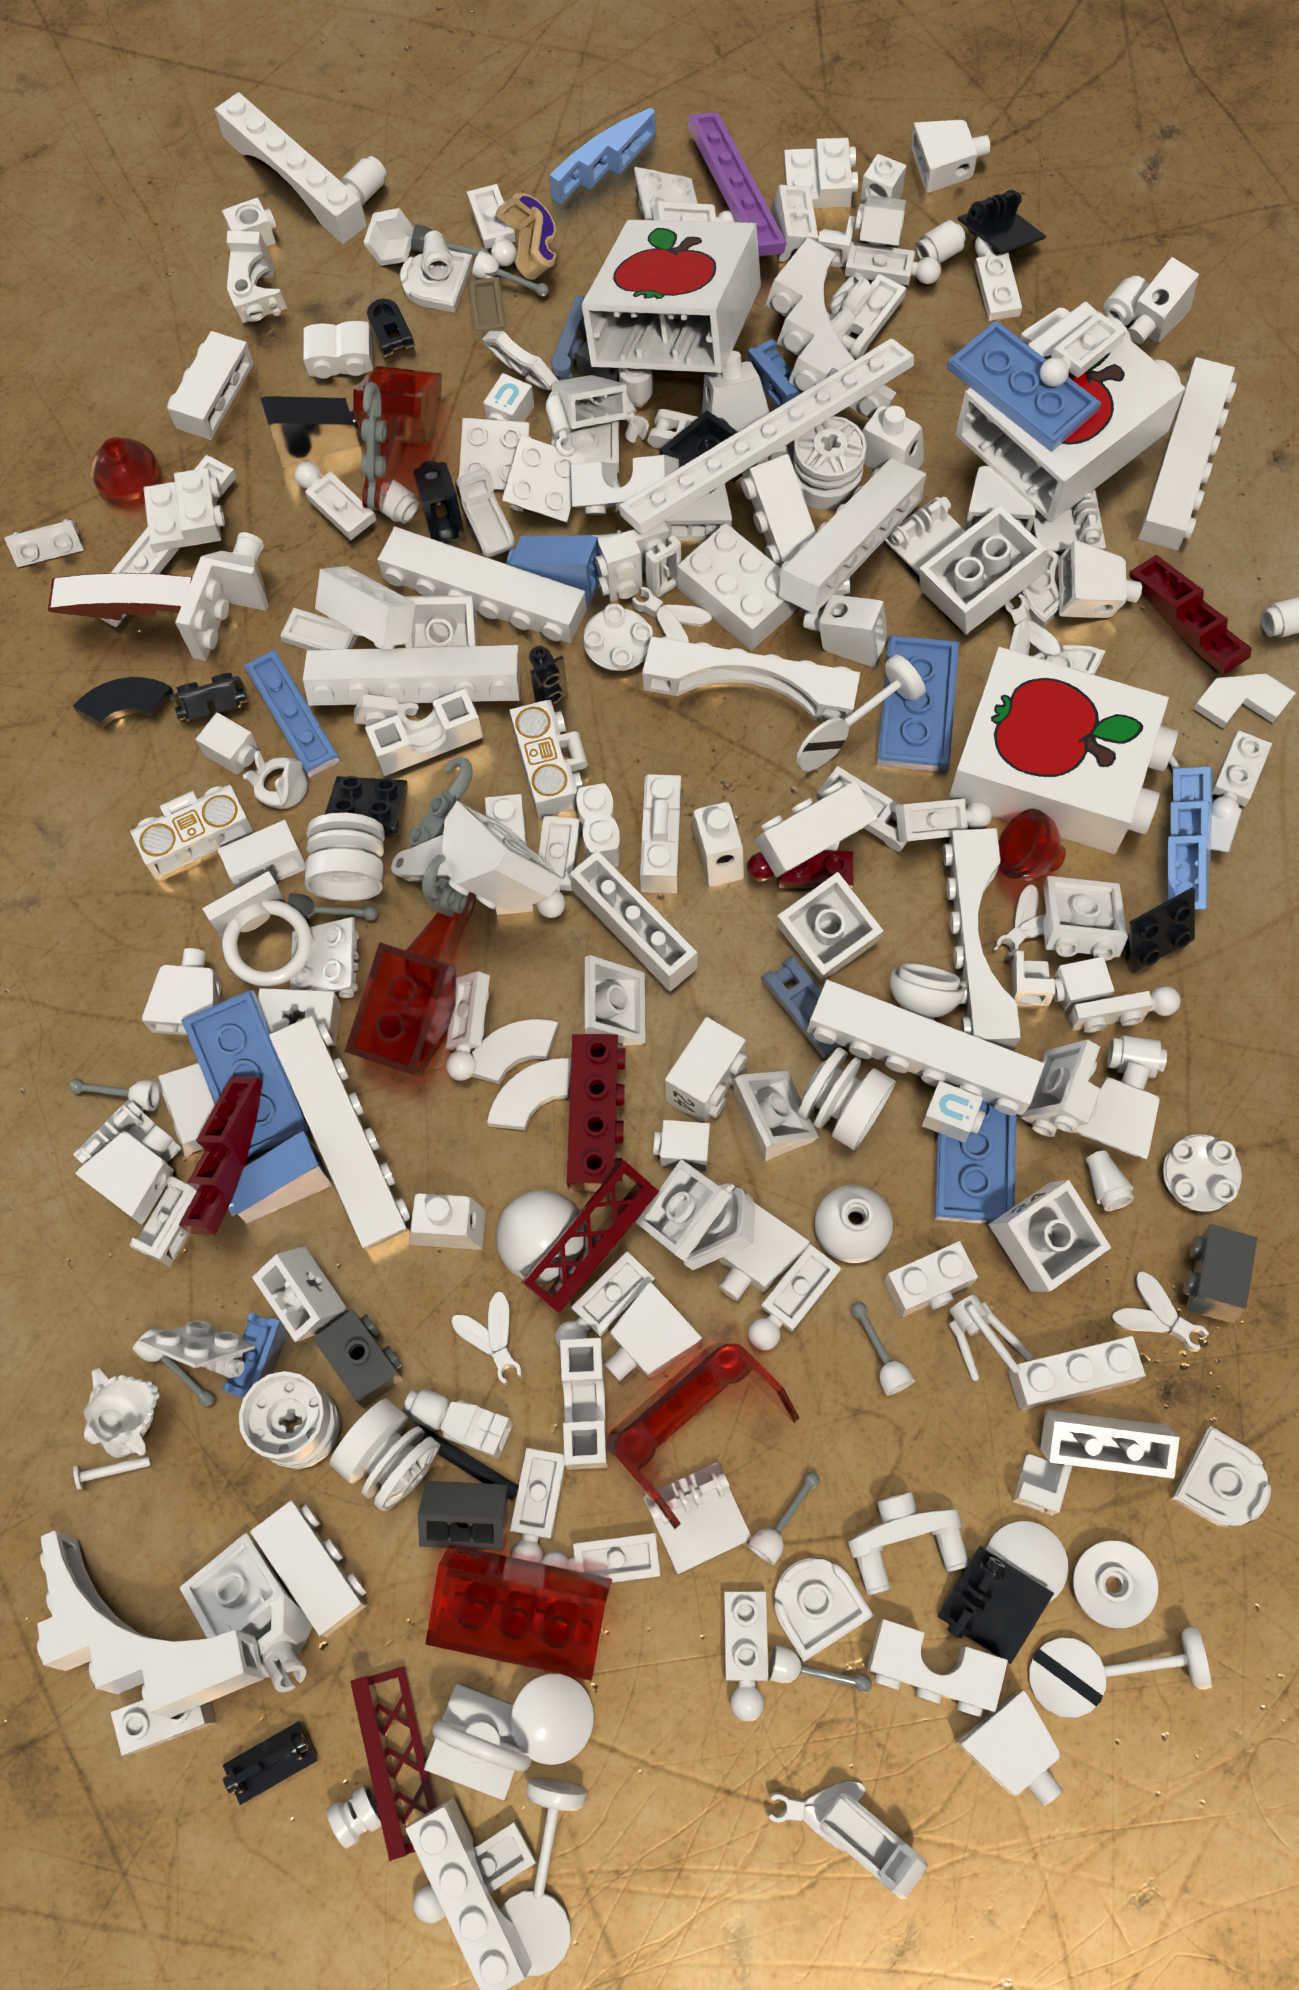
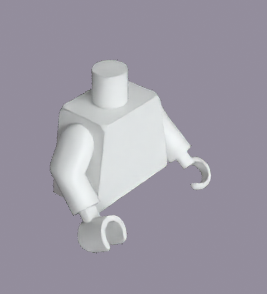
M594 375L552 383V392L548 395L546 402V412L554 436L559 437L556 441V449L561 455L571 456L575 453L574 447L569 451L561 447V443L568 441L567 435L570 433V428L576 429L617 420H627L629 424L625 432L626 439L634 443L639 435L644 440L649 423L645 418L635 415L637 410L627 395L626 384Z

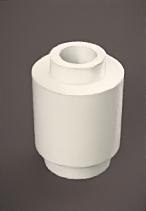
M369 156L366 159L362 158L341 179V182L361 199V204L364 205L384 185L387 172L378 159Z
M948 220L923 234L920 241L915 245L919 260L925 257H933L939 263H942L959 253L964 248L965 232L958 223L955 224L953 221Z
M1131 276L1124 279L1104 303L1103 308L1106 317H1114L1125 326L1134 319L1137 301L1149 286L1148 282L1140 276Z
M619 368V382L626 384L627 395L633 405L640 406L645 404L653 392L652 369Z
M385 475L384 478L379 477L378 484L380 492L383 493V501L378 504L377 509L394 522L400 521L403 524L409 522L419 507V502L415 499L414 494L389 475Z
M1299 597L1273 603L1268 609L1262 611L1261 622L1267 636L1282 638L1299 633Z
M1124 1035L1121 1036V1039H1111L1107 1058L1108 1068L1116 1069L1117 1073L1124 1074L1128 1063L1133 1062L1150 1069L1149 1078H1155L1158 1071H1164L1167 1061V1050L1161 1048L1160 1040Z

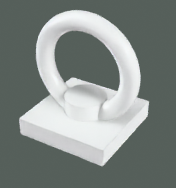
M269 871L202 908L222 939L223 955L227 965L243 981L257 986L280 985L298 975L307 964L312 950V933L309 924L297 909L286 904ZM270 915H277L287 920L293 926L297 935L296 952L290 962L278 970L262 972L252 969L239 955L237 947L238 936L240 932H249L260 927L270 918Z
M455 1683L442 1720L437 1721L433 1725L432 1733L435 1739L424 1765V1770L504 1801L514 1772L526 1771L531 1765L530 1756L512 1740L511 1712L513 1704Z

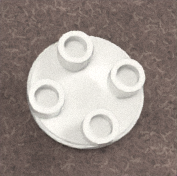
M610 604L589 620L584 630L583 644L586 653L597 665L609 670L624 671L640 665L646 659L653 630L639 614L624 609L619 604Z
M1202 1134L1190 1135L1176 1142L1168 1151L1163 1165L1165 1184L1171 1195L1185 1207L1202 1212L1214 1211L1229 1204L1236 1198L1242 1179L1241 1167L1235 1155V1148L1227 1141H1221L1215 1137Z
M1029 1521L1014 1522L996 1531L988 1543L987 1550L1054 1592L1049 1602L1055 1599L1062 1591L1068 1576V1559L1061 1541L1046 1527Z
M554 1673L531 1678L518 1694L512 1708V1740L532 1760L538 1763L555 1765L572 1759L585 1747L593 1729L594 1712L588 1693L580 1683L566 1675Z

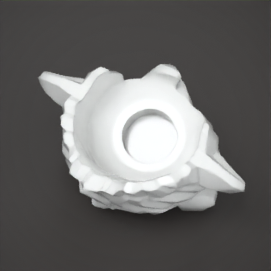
M100 1368L92 1370L93 1391L83 1412L87 1421L84 1438L91 1444L99 1443L108 1454L115 1458L126 1457L134 1453L144 1455L146 1445L143 1436L153 1420L156 1400L159 1398L158 1386L152 1385V1382L149 1380L143 1381L131 1376L120 1375L119 1377L114 1376L109 1379Z

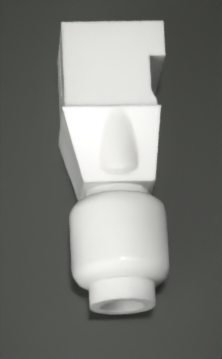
M422 1389L420 1392L411 1390L403 1406V1413L410 1415L412 1423L431 1431L441 1429L445 1439L497 1460L500 1459L514 1425L509 1418L480 1408L478 1405H472L462 1400L450 1403V1399L447 1396L429 1389Z

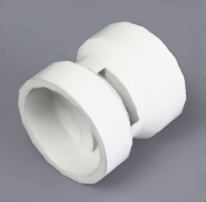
M366 1785L354 1791L351 1799L347 1802H337L326 1809L330 1826L345 1849L357 1843L360 1835L365 1831L374 1832L381 1827L376 1799Z

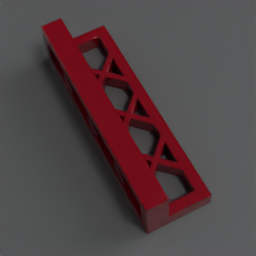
M625 1160L621 1161L521 1283L539 1297V1302L549 1311L560 1314L659 1193V1190ZM625 1173L636 1184L623 1200L616 1201L615 1184ZM609 1193V1202H601ZM610 1206L609 1217L597 1231H591L590 1214L596 1207ZM584 1223V1232H576ZM585 1236V1247L575 1261L566 1262L565 1244L570 1238ZM559 1253V1262L551 1263ZM560 1267V1277L547 1292L535 1282L546 1268Z
M406 1666L350 1681L389 1861L416 1852L412 1843H410L405 1829L407 1827L406 1823L414 1809L416 1808L425 1814L438 1807L431 1774L424 1770L427 1757ZM398 1678L402 1696L394 1711L379 1703L375 1684ZM403 1705L405 1706L407 1719L399 1715ZM382 1712L390 1716L385 1726ZM395 1720L410 1729L412 1740L404 1754L394 1750L388 1744L387 1734ZM413 1748L417 1763L408 1758ZM391 1755L400 1760L395 1770ZM404 1764L420 1773L422 1784L414 1799L398 1789L396 1779ZM423 1792L425 1795L427 1807L423 1806L418 1802ZM401 1800L410 1805L405 1815Z

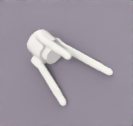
M976 1294L968 1296L949 1310L955 1319L949 1324V1327L957 1338L966 1367L973 1381H978L979 1375L964 1334L965 1331L968 1332L970 1337L982 1331L1013 1373H1018L1020 1368L989 1327L990 1324L1026 1360L1033 1358L1029 1350L992 1313L986 1302H980Z

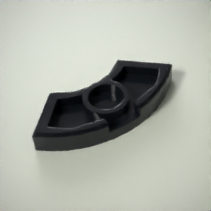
M144 677L119 678L93 688L83 695L73 707L77 713L105 728L114 719L125 715L141 714L153 719L168 701L169 695L173 694L174 691L171 686L155 679Z

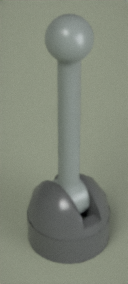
M419 224L415 225L411 239L412 251L423 253L424 237L432 229ZM445 242L449 250L477 256L480 251L489 254L488 250L483 247L477 250Z
M290 893L288 897V904L297 909L307 921L315 913L364 916L367 920H374L378 915L377 909L373 906H367L365 909L315 906L312 899L307 895Z

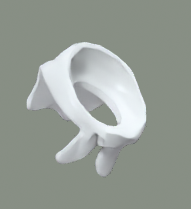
M255 751L254 760L257 770L256 772L253 770L247 771L243 775V779L249 781L254 786L255 797L266 806L277 809L291 808L299 803L305 796L308 788V780L303 769V762L295 758L276 757L264 763L260 751ZM284 768L281 777L275 781L277 791L266 790L264 787L266 776L275 769Z

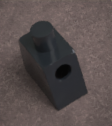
M423 462L413 473L430 538L445 544L466 540L457 494L447 463ZM445 505L448 513L443 517H437L435 506Z

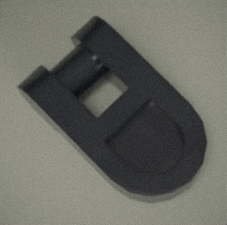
M384 298L372 302L368 307L367 316L383 357L391 356L394 354L393 351L403 347L405 350L415 347L411 332L398 305L394 301ZM394 331L398 332V335L390 338L387 337L388 333Z

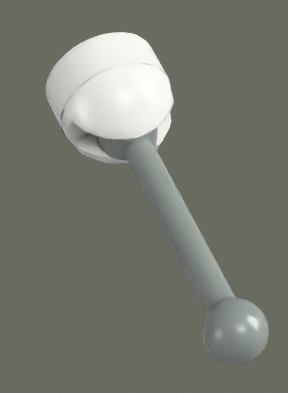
M480 251L475 259L472 270L473 277L484 279L498 275L535 290L541 297L546 296L549 292V288L545 283L536 284L499 269L498 261L491 254Z
M73 1079L69 1083V1090L74 1094L88 1091L127 1096L130 1103L133 1102L140 1110L154 1111L159 1104L161 1096L160 1084L157 1081L151 1080L137 1081L130 1089L85 1084L80 1079Z
M862 1302L854 1303L851 1312L860 1319L884 1364L880 1372V1383L886 1395L890 1396L906 1389L915 1382L910 1370L904 1364L890 1360L866 1315V1305Z
M157 1327L151 1328L140 1339L156 1335L159 1329ZM138 1341L135 1343L132 1350L141 1359L148 1362L161 1360L198 1396L200 1405L210 1406L213 1403V1393L209 1390H203L170 1357L139 1345Z
M808 1472L804 1476V1485L774 1529L765 1528L759 1530L748 1543V1548L765 1562L775 1565L782 1555L784 1545L780 1534L810 1489L816 1488L819 1485L820 1478L815 1472Z
M777 1645L774 1647L769 1668L770 1681L790 1683L800 1674L855 1686L861 1693H866L871 1689L872 1682L866 1675H860L855 1678L801 1665L800 1659L793 1650Z

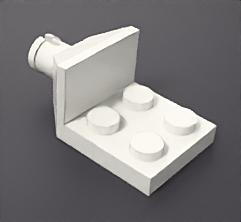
M239 533L232 553L219 551L200 557L175 621L193 659L206 661L210 649L216 647L218 628L221 621L227 618L229 603L263 611L268 610L269 603L263 577L257 564L260 553L264 548L263 541L259 537L250 533Z
M245 1533L179 1588L207 1638L233 1630L255 1636L263 1678L270 1677L276 1691L288 1692L296 1688L288 1675L289 1672L292 1671L299 1683L306 1676V1668L298 1660L296 1654L304 1648L313 1626L300 1606L288 1596L255 1540Z

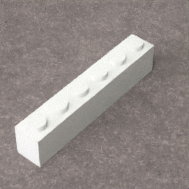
M1195 357L1185 384V391L1177 410L1138 540L1178 551L1183 538H1191L1197 520L1191 518L1193 510L1198 512L1205 491L1199 490L1201 483H1207L1213 466L1207 460L1209 456H1215L1221 436L1215 435L1217 429H1223L1229 409L1223 408L1224 403L1231 402L1237 383L1231 382L1235 367Z
M890 458L881 468L875 469L869 481L864 486H859L854 492L853 497L845 505L841 504L838 507L835 515L827 523L824 522L819 527L816 535L809 542L805 541L801 545L798 553L790 561L787 560L783 563L778 573V580L780 581L779 597L815 614L893 532V528L899 525L922 501L926 473L893 458Z
M395 526L377 559L382 578L391 585L398 587L403 585L412 588L423 596L473 595L476 611L480 612L483 616L490 619L499 618L510 622L521 630L530 629L542 633L553 641L562 640L571 643L587 610L586 596L583 590Z
M518 645L307 650L303 684L309 706L357 705L362 694L397 698V703H432L433 700L466 688L471 702L519 701L521 677Z
M826 980L807 1032L813 1034V1037L821 1043L827 1045L840 1044L849 1048V1051L857 1057L878 1059L885 1062V1065L893 1071L914 1073L921 1076L925 1083L937 1087L939 1081L983 1097V1101L995 1105V1109L999 1112L1012 1116L1016 1114L1023 1116L1031 1105L1045 1065L1043 1062L830 980Z
M310 1016L269 1034L362 1248L367 1250L408 1231L409 1229L405 1221L412 1219L403 1198L401 1197L397 1200L394 1198L390 1186L396 1183L387 1162L381 1165L378 1162L374 1151L380 1148L372 1128L364 1129L358 1116L365 1112L356 1092L348 1094L343 1081L348 1079L349 1076L341 1058L333 1060L327 1047L334 1044L326 1024L318 1025L313 1016Z

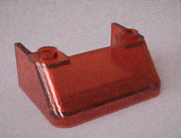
M717 1342L706 1347L614 1427L607 1438L609 1453L674 1529L681 1524L659 1492L639 1471L651 1461L656 1449L728 1385L738 1383L746 1376L793 1423L800 1418L783 1386L739 1344Z

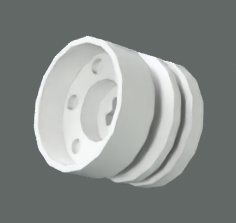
M832 416L795 439L793 468L804 487L803 497L805 503L812 508L821 510L838 509L841 504L845 505L853 497L856 489L861 486L867 448L865 436L856 424L846 418Z
M330 813L312 819L307 826L308 841L306 843V850L310 856H308L305 862L304 884L306 889L316 896L338 901H359L380 894L383 889L384 866L381 860L384 854L383 841L385 840L383 825L373 818L354 813Z
M838 1047L818 1067L804 1091L802 1104L797 1115L807 1121L817 1108L820 1109L814 1122V1126L818 1129L822 1128L831 1117L835 1118L837 1122L832 1137L855 1150L886 1104L896 1081L875 1068L861 1081L856 1078L861 1060L855 1057L845 1070L841 1069L848 1052Z
M287 1371L268 1374L254 1383L244 1396L238 1415L240 1432L251 1449L280 1467L295 1470L314 1466L326 1458L337 1443L341 1428L339 1410L331 1396L301 1374ZM297 1417L302 1419V1424L296 1425L294 1431L290 1430L289 1425L296 1423Z
M387 1398L376 1403L354 1424L337 1446L329 1464L351 1484L369 1474L361 1494L368 1499L377 1494L374 1505L382 1512L392 1508L418 1485L427 1473L429 1465L432 1463L440 1447V1444L431 1436L422 1441L425 1431L419 1426L401 1436L408 1417Z

